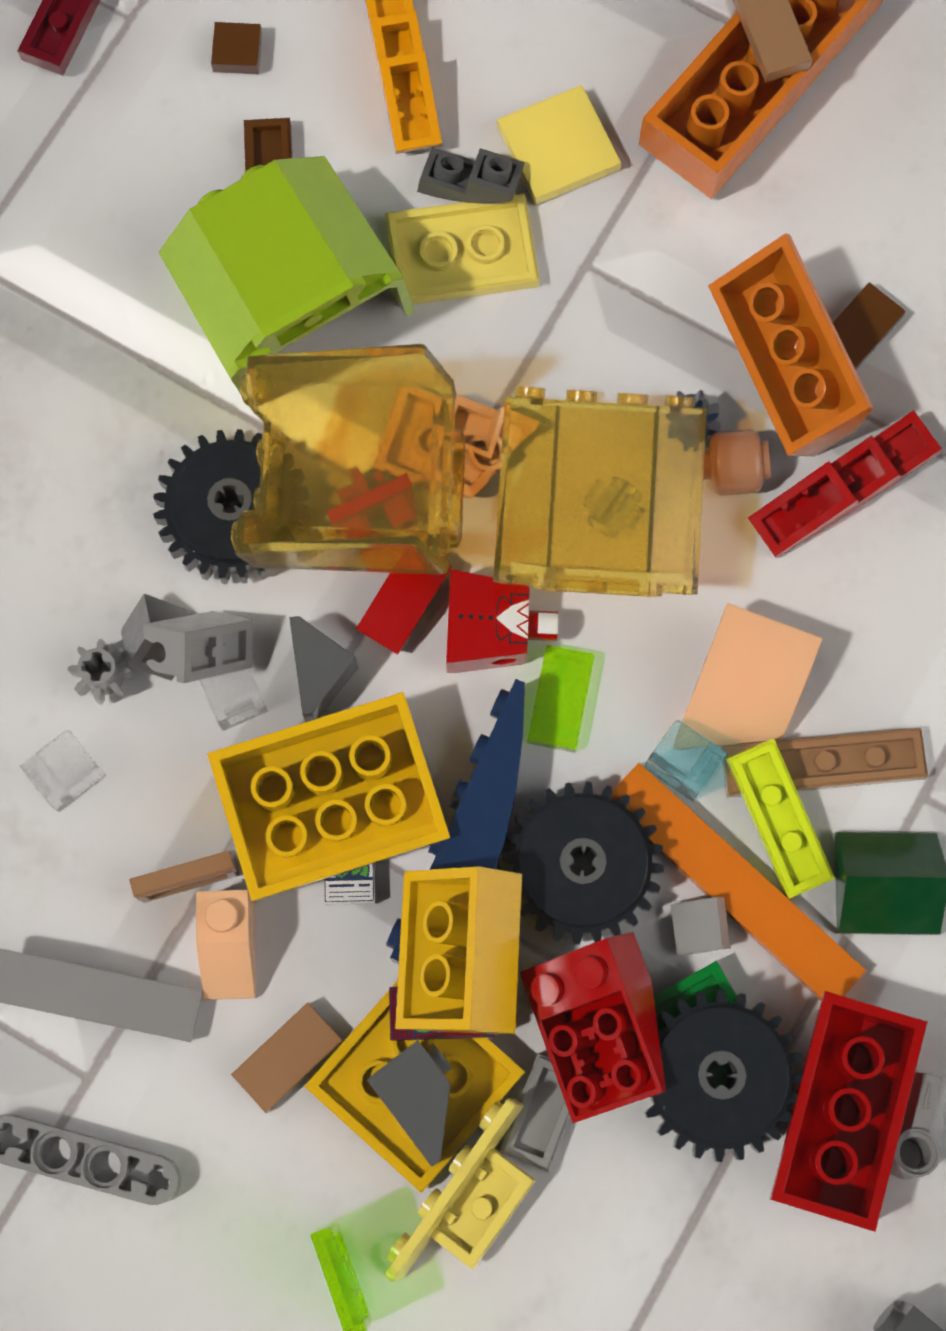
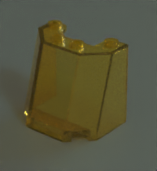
M410 344L248 356L247 375H243L240 389L243 402L246 405H250L253 413L264 422L263 439H260L257 444V461L261 468L260 487H257L254 492L255 510L242 511L238 521H235L232 525L231 540L235 554L255 568L446 574L450 566L449 548H458L462 540L466 444L463 428L455 429V400L457 396L454 380L426 345Z
M516 386L515 396L505 395L493 582L532 585L534 589L644 597L662 596V593L697 594L707 408L695 407V397L665 395V405H648L647 394L618 393L617 403L597 402V391L567 390L566 400L545 398V388Z

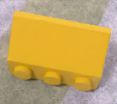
M479 866L404 871L395 1029L515 1034L522 874Z

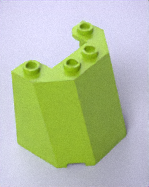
M325 156L273 160L265 166L257 165L248 169L241 176V179L223 190L217 189L205 194L197 205L187 211L158 251L228 376L249 408L257 403L242 377L249 368L386 289H390L406 317L415 312L403 276Z

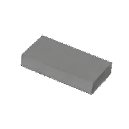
M537 1054L519 1100L524 1107L508 1128L500 1153L549 1172L570 1115L550 1058Z

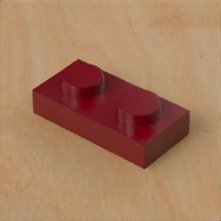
M42 0L17 50L21 60L63 76L100 0Z

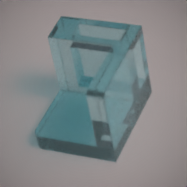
M676 720L649 756L644 767L693 802L727 753L682 721Z

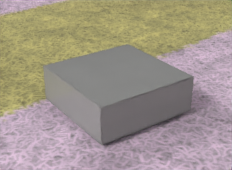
M712 897L670 904L677 955H691L731 949L724 897Z

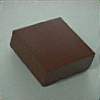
M215 22L211 57L213 72L259 74L262 43L261 24Z

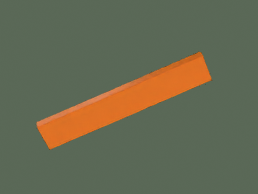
M640 762L612 790L611 799L616 802L626 794L630 796L627 809L631 813L640 808L646 811L640 824L643 828L650 825H655L657 828L656 833L648 838L649 843L663 845V852L661 854L709 898L724 897L726 914L820 1001L823 991L845 996L867 971Z

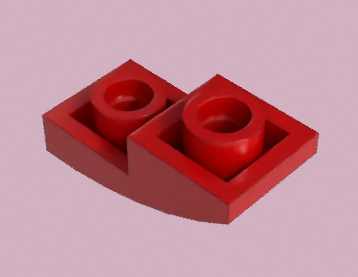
M410 540L362 617L356 630L398 655L449 573L452 565Z

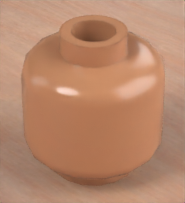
M754 430L716 432L709 439V450L699 451L701 480L711 479L712 488L718 495L755 493L761 489L763 480L771 479L768 440L760 441L758 433Z

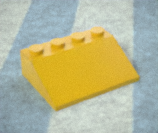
M404 692L207 753L252 902L450 839Z

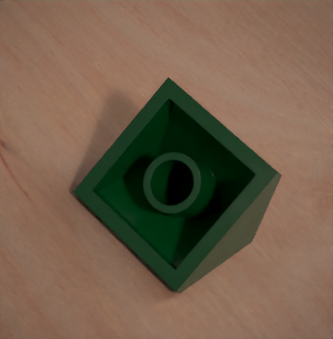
M834 833L837 934H941L946 906V862L937 833Z

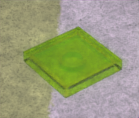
M332 1222L319 1227L310 1233L342 1329L343 1331H367L372 1319L339 1224Z

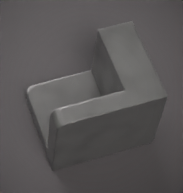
M143 594L121 630L127 666L172 681L175 676L155 672L147 665V660L161 658L164 660L166 652L161 643H152L143 638V624L189 616L188 611L183 607Z

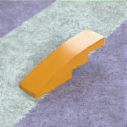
M365 0L396 154L442 146L425 51H423L413 0Z

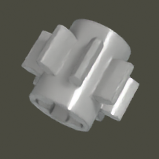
M103 639L98 640L96 648L88 651L79 646L77 650L81 657L78 665H71L67 669L71 675L81 677L82 679L76 684L74 690L80 696L86 695L92 690L94 699L99 705H103L105 695L115 692L116 695L123 697L124 692L120 688L123 679L134 677V673L130 668L119 665L126 658L125 651L120 647L110 654L107 644ZM105 663L109 667L110 672H103L100 681H96L91 673L100 671L101 664Z

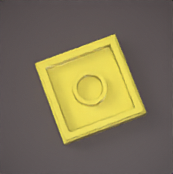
M582 85L497 119V128L511 157L525 162L521 177L535 206L620 171L621 161Z

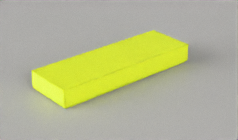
M769 739L725 758L784 895L790 899L835 879L775 740Z

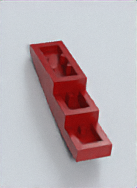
M913 410L874 438L871 435L834 462L830 463L828 461L750 515L748 519L774 557L777 558L893 486L942 453V448Z

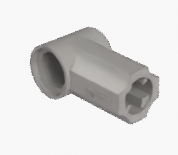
M915 1072L890 1172L891 1175L899 1179H914L929 1175L936 1169L940 1161L938 1141L946 1109V1081L942 1078ZM905 1140L914 1142L920 1149L921 1161L915 1169L907 1167L901 1160L900 1147Z

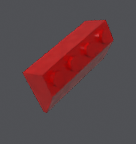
M823 991L802 1072V1081L798 1087V1096L792 1110V1119L785 1137L770 1200L876 1232L927 1021Z

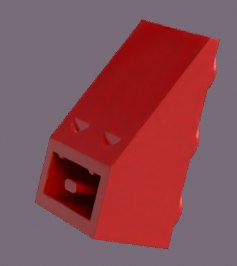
M634 932L605 938L519 972L572 1123L666 1091L652 981Z

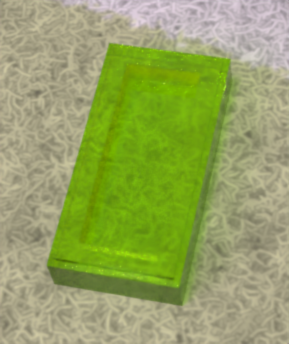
M546 645L527 739L528 744L576 753L595 654Z

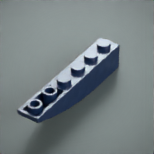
M515 679L510 692L501 689L495 700L490 716L496 718L497 721L490 737L481 733L469 761L477 765L470 781L460 779L453 793L449 807L456 809V812L447 828L450 839L430 845L428 853L435 855L430 870L477 866L497 870L506 841L517 789L524 725L525 682ZM401 918L396 920L386 943L387 947L393 949L390 956L391 961L399 964Z

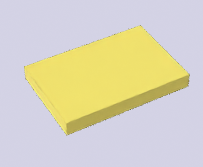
M525 194L514 195L511 202L483 204L461 202L385 213L391 258L405 280L412 305L539 287L540 280Z

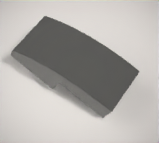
M432 147L421 174L417 192L466 203L511 202L525 162L482 148L479 149L474 161Z

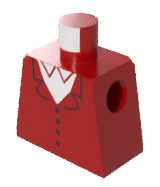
M450 570L446 654L447 673L525 664L528 640L557 641L558 611L529 610L530 586L460 570Z

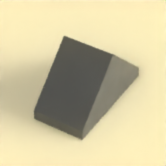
M294 616L289 617L302 715L305 722L318 719L323 715L356 672L358 664L353 654L302 617Z

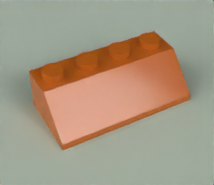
M785 233L709 284L708 287L787 455L814 457L853 434L871 412L873 406L790 234Z

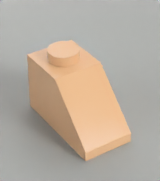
M248 890L196 892V945L204 1000L256 998L255 901H251Z

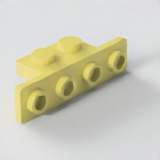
M508 1098L504 1104L496 1101L490 1107L479 1124L484 1133L473 1148L465 1145L454 1158L448 1169L454 1176L444 1190L441 1192L436 1188L426 1198L418 1211V1215L423 1220L412 1236L405 1232L393 1245L387 1255V1259L392 1264L384 1275L390 1281H399L406 1276L431 1239H434L471 1269L476 1268L536 1182V1179L495 1149L524 1107L517 1099Z

